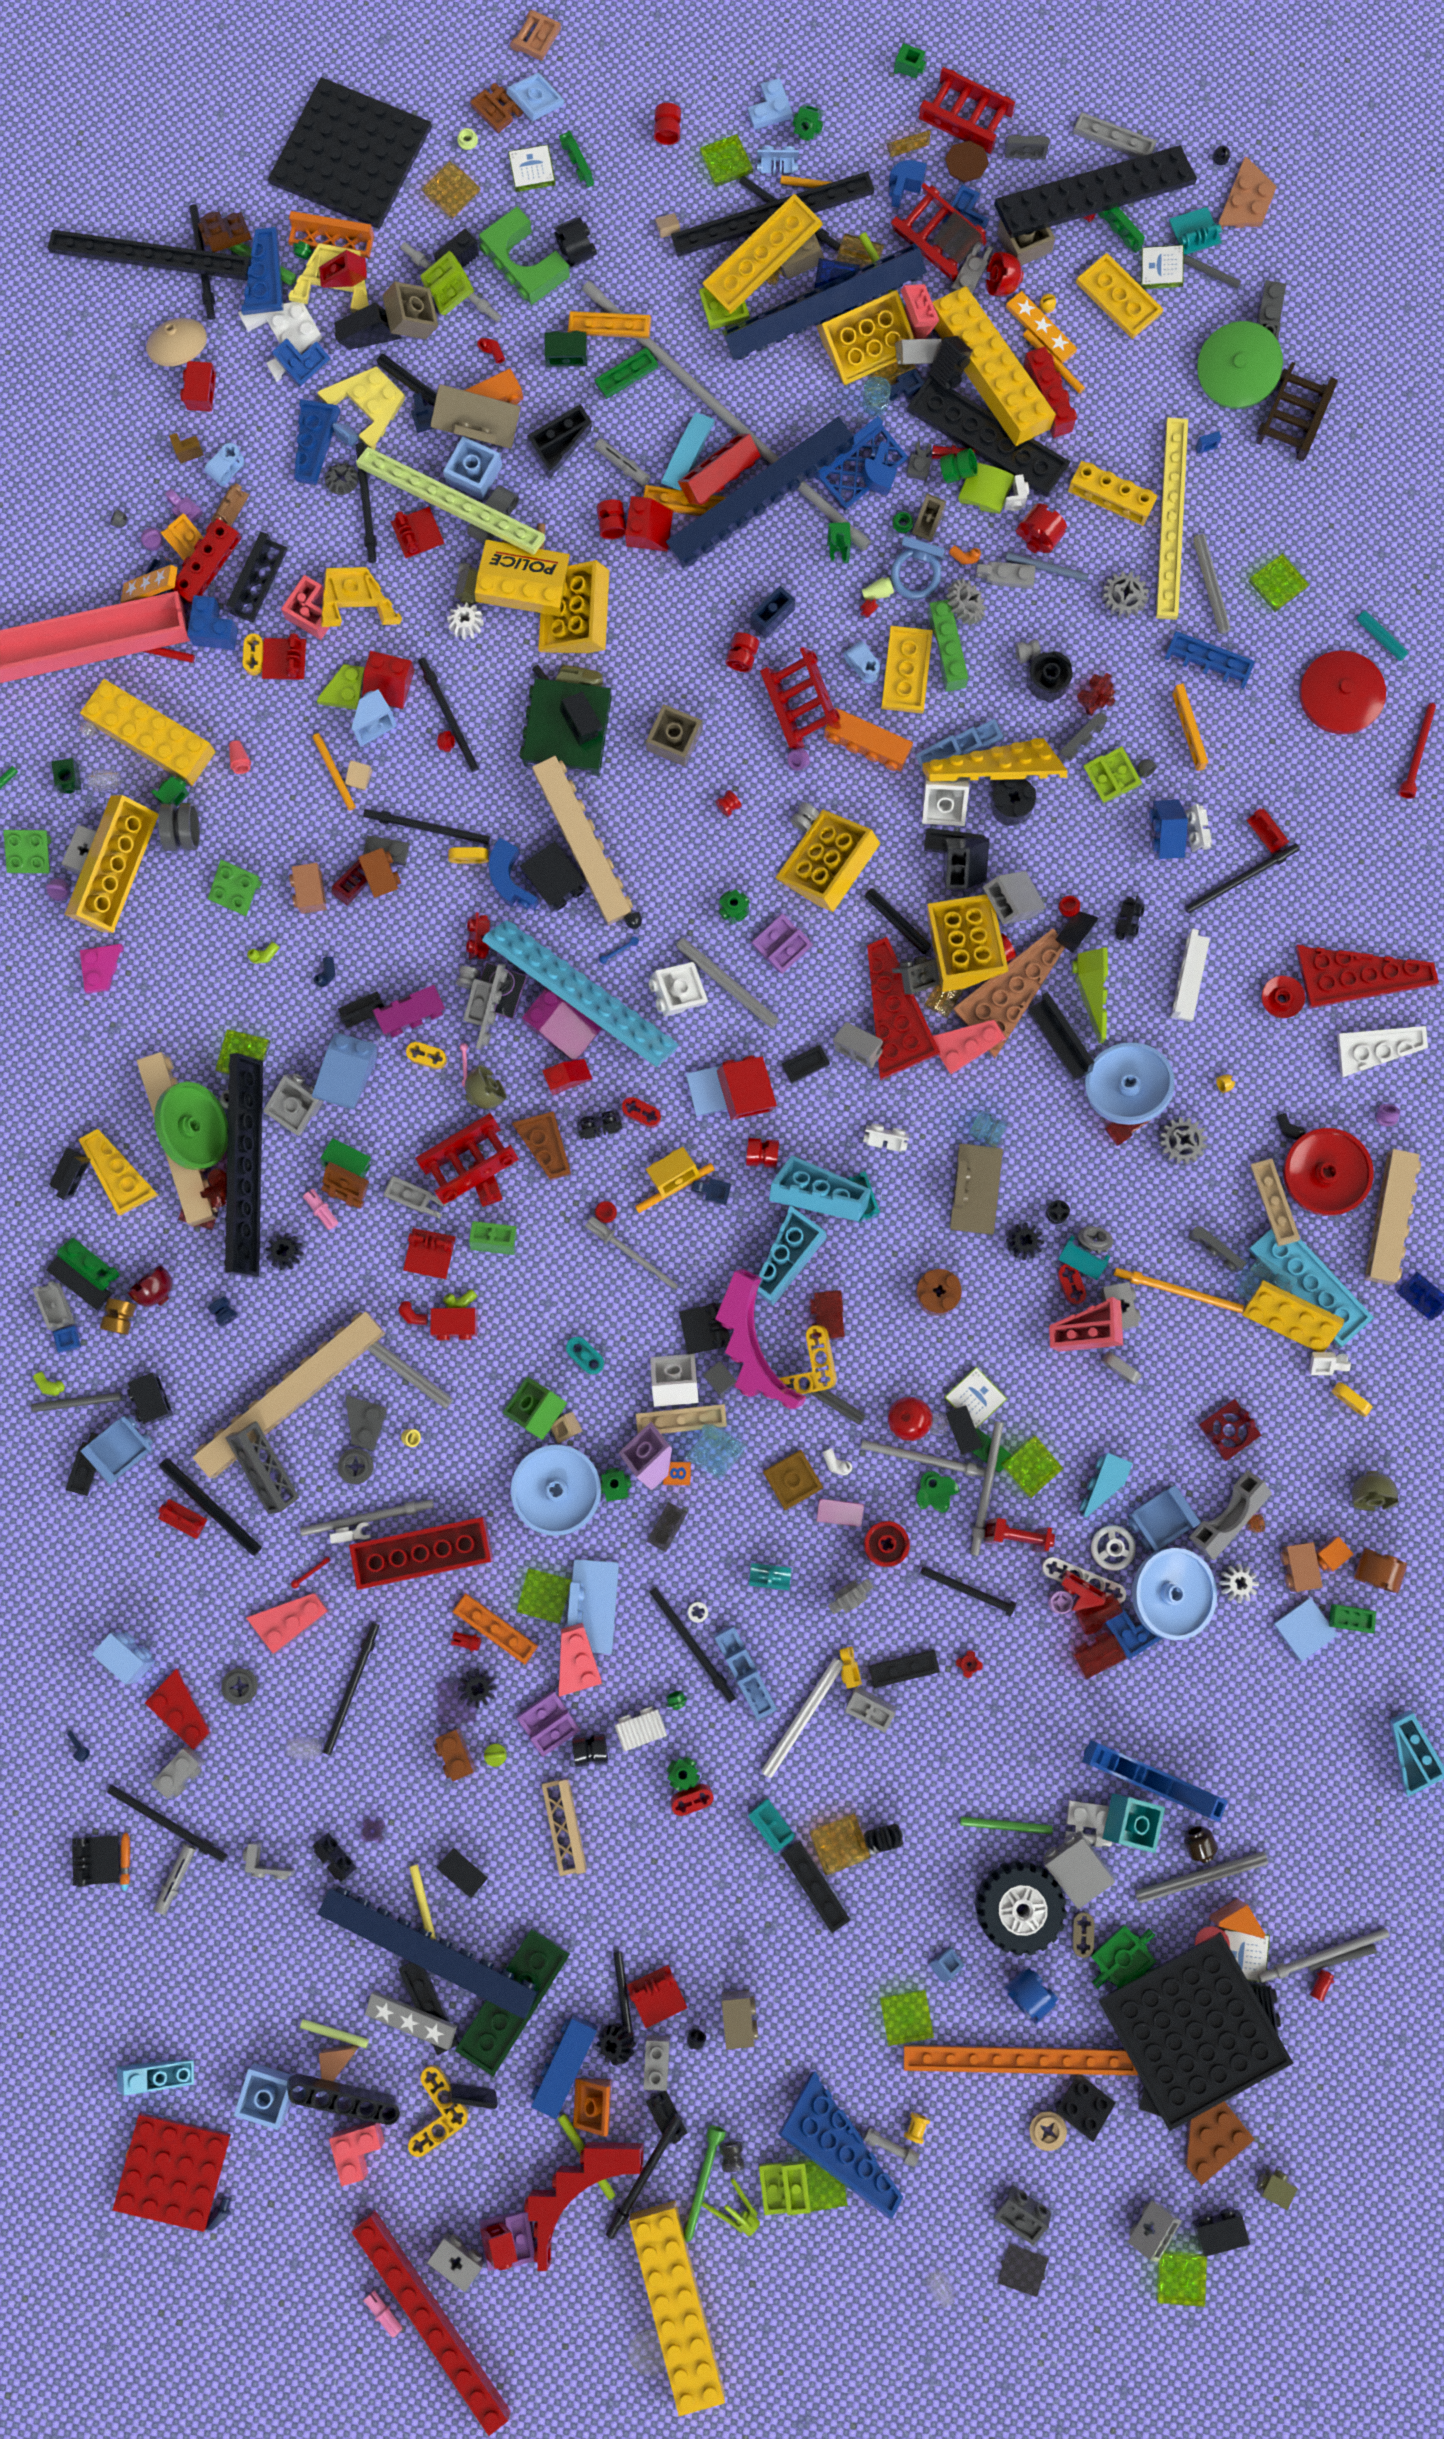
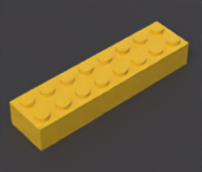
M967 286L933 301V306L939 318V322L934 329L942 340L945 337L959 336L970 349H973L970 355V363L964 369V372L1014 445L1017 446L1050 430L1056 415Z
M676 2200L630 2213L629 2223L678 2416L724 2404L725 2391L687 2243L684 2238Z

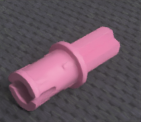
M315 1189L310 1190L311 1194L309 1191L305 1193L303 1199L306 1200L314 1211L313 1215L318 1216L328 1230L335 1228L338 1225V1221L328 1209L329 1205L321 1200Z
M376 2290L372 2291L363 2302L375 2315V2321H379L393 2338L400 2333L402 2326L389 2310L391 2307L385 2305L376 2293Z

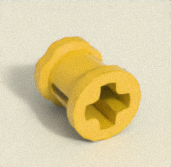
M911 2112L910 2117L912 2119L908 2131L904 2132V2137L913 2142L923 2144V2135L927 2124H930L931 2120L923 2115Z

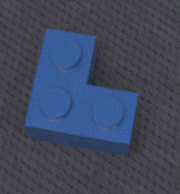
M193 596L187 636L193 646L235 650L238 629L233 620L219 618L220 607L215 597Z
M1180 800L1153 801V809L1149 811L1150 822H1153L1154 832H1156V838L1152 839L1153 851H1156L1159 859L1185 858L1188 817Z

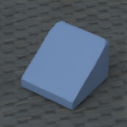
M342 423L333 424L336 437L349 447H353L360 439L359 434L348 425Z
M952 1947L946 1949L929 1963V1966L942 1983L950 1981L965 1966Z

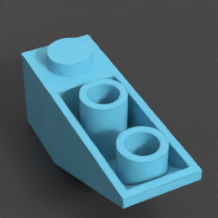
M1105 1453L1103 1457L1099 1456L1095 1465V1469H1098L1095 1478L1091 1477L1087 1489L1090 1490L1087 1499L1083 1498L1079 1508L1082 1511L1080 1517H1088L1126 1483L1133 1464L1132 1462L1109 1453Z
M193 2060L138 2063L117 2067V2091L123 2096L194 2085Z

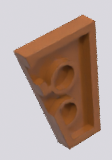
M554 1111L512 1123L550 1181L572 1175Z

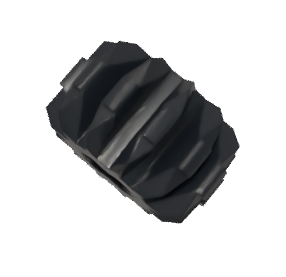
M1025 1222L1022 1230L1021 1226L1016 1224V1231L1010 1230L1008 1232L1012 1238H1007L1006 1243L1013 1245L1009 1246L1007 1250H1016L1013 1255L1014 1258H1017L1021 1253V1258L1025 1261L1027 1254L1033 1259L1035 1258L1034 1252L1040 1253L1042 1251L1037 1246L1044 1244V1240L1037 1239L1042 1235V1232L1040 1231L1035 1234V1225L1028 1229V1223ZM1027 1237L1029 1239L1027 1243H1030V1245L1026 1244L1023 1246L1020 1239Z
M285 1233L283 1238L280 1234H276L277 1241L275 1242L270 1239L269 1243L273 1246L266 1247L265 1249L271 1253L266 1258L269 1261L273 1260L271 1265L274 1268L279 1265L280 1270L284 1271L287 1265L292 1270L294 1268L292 1262L301 1263L297 1256H304V1252L299 1251L303 1244L297 1243L298 1238L296 1236L290 1238L289 1233ZM284 1247L288 1249L286 1251V1256L281 1254L283 1252Z
M475 1668V1676L473 1677L471 1672L467 1671L466 1675L469 1680L460 1678V1682L466 1685L458 1687V1691H466L460 1696V1699L465 1700L469 1697L466 1703L467 1706H470L473 1700L475 1701L476 1708L480 1707V1700L487 1706L486 1696L491 1699L495 1697L489 1690L497 1689L496 1685H488L495 1680L492 1676L485 1680L488 1671L484 1670L482 1675L479 1676L478 1668ZM482 1683L481 1688H483V1691H477L476 1694L472 1693L474 1690L471 1686Z
M895 1823L871 1829L864 1833V1842L868 1852L871 1854L885 1852L903 1845L902 1831L899 1825Z
M620 2023L605 2026L603 2031L599 2033L598 2038L600 2041L596 2044V2046L601 2048L598 2055L605 2056L604 2063L611 2061L613 2066H617L620 2063L628 2062L630 2057L634 2055L633 2047L637 2044L631 2039L634 2033H628V2026L621 2027Z

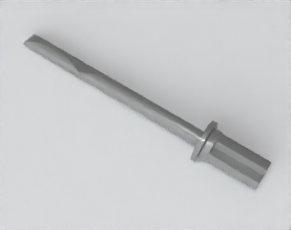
M593 1216L589 1219L585 1227L602 1239L605 1245L610 1241L648 1271L654 1273L673 1289L678 1288V1285L673 1280L656 1270L653 1265L613 1236L616 1232L615 1230H610Z

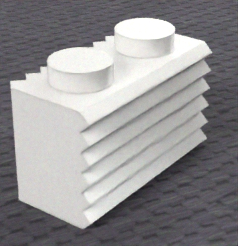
M651 1706L640 1710V1715L634 1718L631 1717V1714L618 1718L619 1723L614 1726L624 1752L667 1736L659 1709L653 1710Z

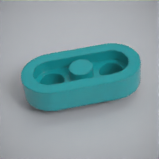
M573 1337L567 1342L566 1351L568 1355L586 1373L597 1375L602 1372L605 1365L603 1357L584 1338ZM581 1345L582 1350L577 1353L574 1351V1346ZM596 1360L598 1362L597 1367L591 1368L589 1366L590 1361Z

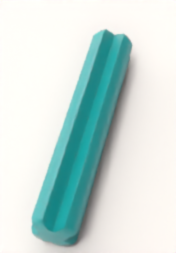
M1364 610L1360 613L1357 621L1399 661H1402L1409 651L1367 611Z

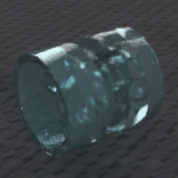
M872 377L865 383L862 406L868 415L881 416L889 408L891 386L885 378Z
M980 1110L968 1135L978 1140L984 1138L986 1144L996 1148L1008 1122L999 1118L993 1120L991 1114Z

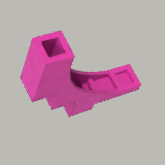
M745 1269L737 1270L733 1274L715 1320L721 1322L723 1327L731 1330L734 1329L725 1353L731 1356L733 1361L744 1363L734 1387L740 1389V1392L745 1396L754 1397L763 1392L762 1394L765 1397L781 1401L782 1405L786 1408L797 1409L804 1404L806 1396L788 1388L776 1376L765 1360L758 1343L754 1322V1308L762 1278Z

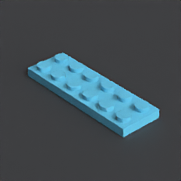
M1270 1229L1248 1249L1287 1292L1345 1319L1344 1325L1333 1339L1339 1348L1343 1347L1374 1318L1301 1239L1297 1242L1277 1246L1272 1229Z

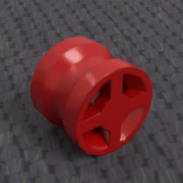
M731 790L726 791L724 797L715 800L716 805L726 817H730L732 811L742 807L741 802Z

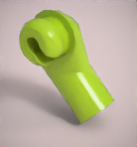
M271 941L265 950L257 951L254 948L250 949L247 952V957L254 964L268 963L280 947Z
M469 1289L461 1297H455L449 1293L444 1296L443 1302L447 1308H466L478 1296L472 1289Z
M42 1371L32 1377L43 1394L57 1396L65 1389L62 1381H48Z

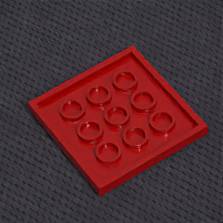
M140 2112L112 2211L205 2232L231 2134Z

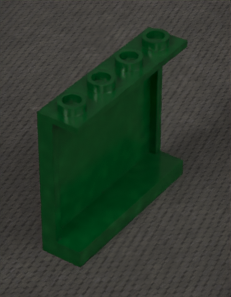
M535 678L534 686L531 685L529 690V698L532 699L531 706H527L526 718L529 719L528 726L523 728L525 745L520 748V759L523 760L524 767H527L528 763L539 764L556 756L558 762L562 760L566 768L591 771L592 776L600 777L612 700L611 688ZM583 691L603 728L597 732L598 737L579 746L559 709L563 699Z

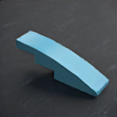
M695 412L672 456L662 479V484L680 491L682 490L677 481L695 468L697 458L705 446L706 438L714 426L715 419Z

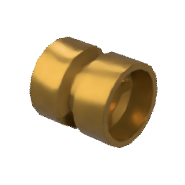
M107 1298L104 1309L107 1315L102 1317L100 1329L128 1335L131 1327L129 1318L134 1316L136 1305Z

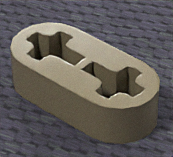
M1085 1911L1077 1912L1072 1919L1071 1946L1073 1952L1081 1958L1089 1957L1094 1949L1095 1923L1093 1917ZM1082 1916H1085V1919L1089 1921V1924L1085 1925L1084 1932H1082L1081 1925L1077 1924L1078 1921L1082 1920ZM1081 1936H1084V1942L1089 1946L1081 1953L1077 1945L1081 1944Z

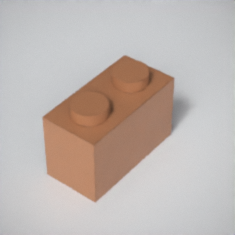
M318 863L292 866V874H289L291 887H295V895H292L294 907L298 908L301 914L327 910L322 872Z
M1314 1542L1282 1547L1283 1552H1280V1559L1282 1565L1286 1566L1285 1583L1287 1588H1290L1291 1592L1323 1588Z

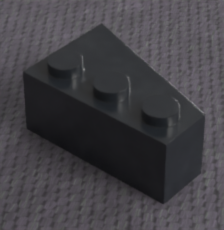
M581 404L527 435V445L549 480L591 432L592 421Z

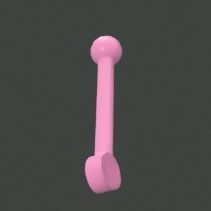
M466 1043L460 1045L464 1077L462 1086L464 1088L465 1080L468 1076L466 1055L468 1045Z

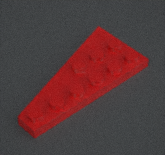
M887 937L867 945L876 1037L883 1041L880 1047L883 1049V1052L878 1058L880 1081L940 1055V1051L914 994H905L902 973L892 972V968L900 965Z
M1298 944L1295 946L1309 1009L1437 986L1439 984L1434 962L1411 959L1401 960L1389 956L1379 957L1373 956V954L1351 951H1333L1321 947L1311 948Z

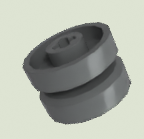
M174 803L161 804L158 825L163 849L165 851H177L181 845L185 851L197 850L200 840V826L195 804L181 803L178 808Z

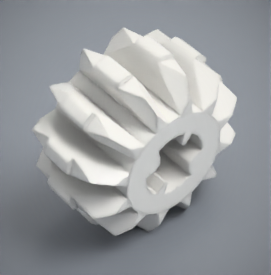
M467 602L464 604V607L457 603V610L451 609V616L447 617V621L450 623L448 626L451 632L454 631L456 638L462 635L464 641L468 635L474 639V632L480 634V627L484 625L481 619L483 617L482 613L477 611L475 605L469 608Z
M1236 1564L1235 1569L1232 1566H1228L1229 1574L1226 1572L1221 1573L1222 1577L1226 1578L1225 1581H1219V1585L1226 1586V1588L1221 1590V1593L1226 1594L1229 1592L1227 1599L1232 1601L1235 1598L1237 1603H1241L1243 1598L1246 1601H1250L1249 1593L1252 1595L1257 1594L1256 1590L1252 1589V1586H1259V1582H1252V1579L1257 1576L1256 1573L1249 1574V1566H1246L1244 1569H1242L1241 1564ZM1236 1579H1241L1240 1583L1243 1584L1242 1587H1237V1583H1235Z

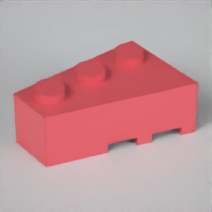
M1110 1297L1101 1304L1093 1305L1079 1314H1073L1049 1325L1050 1348L1063 1352L1123 1346L1121 1301Z

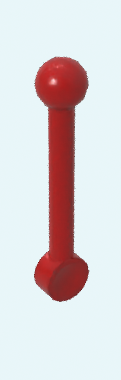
M326 1557L298 1580H292L291 1587L294 1589L298 1588L302 1581L329 1563L331 1559Z

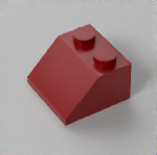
M631 496L625 532L626 547L668 552L666 541L670 539L673 510L652 498Z
M370 650L364 669L362 698L367 692L379 689L388 706L403 709L415 672L412 661Z

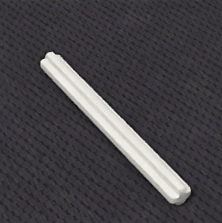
M834 1658L762 1768L761 1772L765 1776L771 1778L840 1673L844 1664L839 1659Z

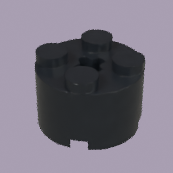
M580 217L572 218L553 227L562 255L564 254L569 258L566 260V263L570 269L597 255L594 244L590 243L588 239L590 235L589 228L585 222H582Z
M1057 651L1043 652L1036 656L1027 676V687L1036 698L1049 703L1061 698L1067 692L1073 677L1070 660L1064 654Z
M1026 779L1001 780L996 785L990 801L994 818L1006 826H1014L1025 822L1030 817L1034 808L1036 789Z

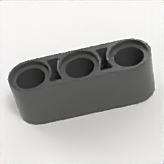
M499 485L485 505L510 516L518 503L519 497L502 485ZM471 523L467 530V534L483 545H485L486 540H492L495 536Z

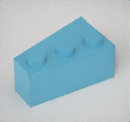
M1408 1710L1390 1719L1389 1722L1405 1795L1409 1797L1444 1779V1766L1414 1713Z

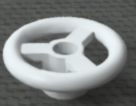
M1117 1525L1105 1526L1098 1530L1092 1539V1556L1097 1564L1104 1569L1112 1571L1121 1570L1127 1567L1135 1556L1136 1545L1134 1538L1123 1527ZM1115 1532L1120 1533L1126 1538L1129 1544V1551L1125 1549L1124 1543L1120 1539H1116ZM1108 1533L1109 1541L1106 1544V1549L1098 1553V1542L1104 1534ZM1113 1543L1117 1545L1116 1552L1111 1551L1110 1547ZM1122 1555L1126 1557L1122 1562L1116 1564L1104 1561L1108 1556L1118 1557Z

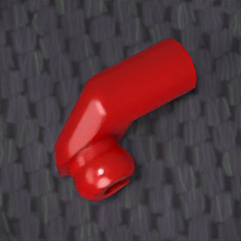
M480 338L478 340V348L485 353L492 354L497 364L505 361L504 354L497 341L489 338Z
M409 1301L400 1303L398 1311L406 1323L415 1325L428 1324V1314H416Z

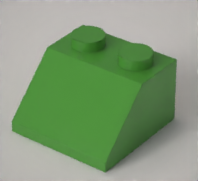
M527 1376L502 1414L543 1440L558 1416L562 1413L567 1402Z

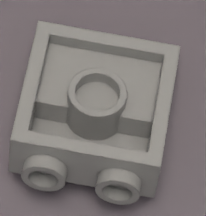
M293 1073V1075L287 1074L283 1076L263 1112L297 1136H300L310 1119L316 1116L324 1101L312 1098L315 1086L311 1085L309 1087L304 1083L305 1079L301 1075Z

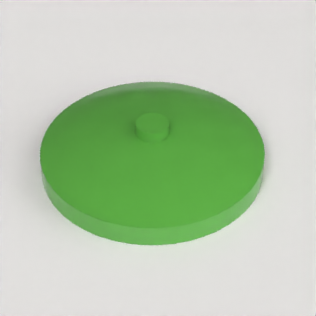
M1249 321L1226 324L1213 332L1202 346L1197 364L1200 386L1209 399L1222 407L1245 409L1257 405L1273 392L1279 382L1283 367L1282 350L1276 337L1260 324Z
M181 1082L172 1085L161 1094L155 1107L154 1122L157 1137L166 1154L175 1163L190 1170H201L218 1163L228 1146V1121L225 1111L216 1096L204 1086L194 1082Z

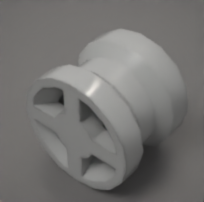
M460 966V976L456 979V985L472 989L474 978L480 976V971L472 967Z

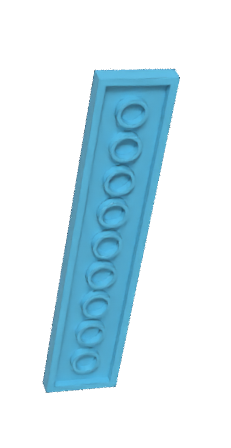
M506 920L485 934L482 940L484 943L654 1066L658 1067L677 1050L679 1044L670 1036L662 1033L655 1025L644 1020L637 1012L629 1009L619 999L604 991L601 986L594 984L586 978L583 973L576 971L566 961L558 958L550 949L540 945L532 936L522 932L515 924Z

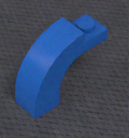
M499 837L489 859V873L496 893L510 907H513L514 903L518 901L517 904L526 910L530 908L535 911L539 905L538 898L516 886L510 878L511 869L520 855L519 849Z

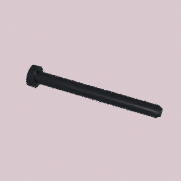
M922 1567L920 1573L923 1576L1006 1611V1616H1012L1016 1602L1011 1600L1008 1603L930 1568Z

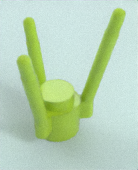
M732 2178L731 2183L748 2209V2212L743 2210L738 2214L730 2206L725 2205L724 2208L736 2219L734 2221L706 2202H702V2206L735 2227L740 2233L743 2232L749 2237L760 2225V2221L756 2218L758 2212L751 2206L736 2180Z

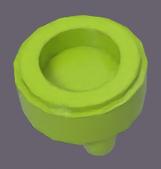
M491 1744L484 1751V1759L488 1765L498 1767L507 1759V1751L501 1744Z

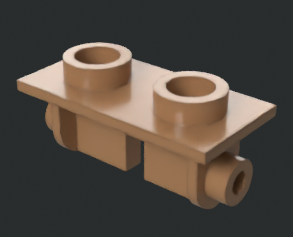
M239 484L231 485L211 521L215 522L219 518L231 527L250 495L242 491V487Z

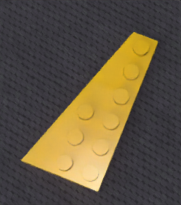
M1034 738L1030 741L1015 742L1011 745L996 746L987 750L973 751L968 754L953 755L949 758L934 759L930 762L922 763V771L929 782L956 781L959 777H968L971 781L979 780V777L990 776V780L1025 779L1027 775L1039 776V779L1048 778V775L1059 774V778H1067L1068 770L1044 738Z

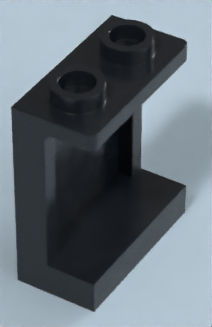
M555 841L520 865L521 872L526 879L530 880L547 903L551 912L562 909L566 906L568 900L581 896L585 891L586 884L584 879Z

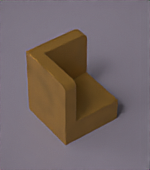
M177 433L169 435L180 464L204 456L197 436L180 441Z

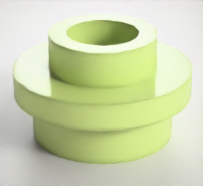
M462 129L457 137L458 145L464 150L475 148L478 144L477 134L472 129Z

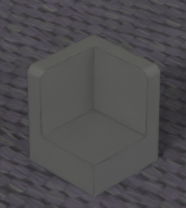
M721 1361L703 1374L705 1380L721 1399L725 1397L724 1392L736 1383V1379Z

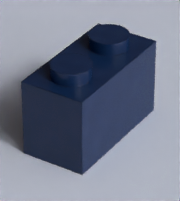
M779 586L750 614V625L766 639L795 610V599Z

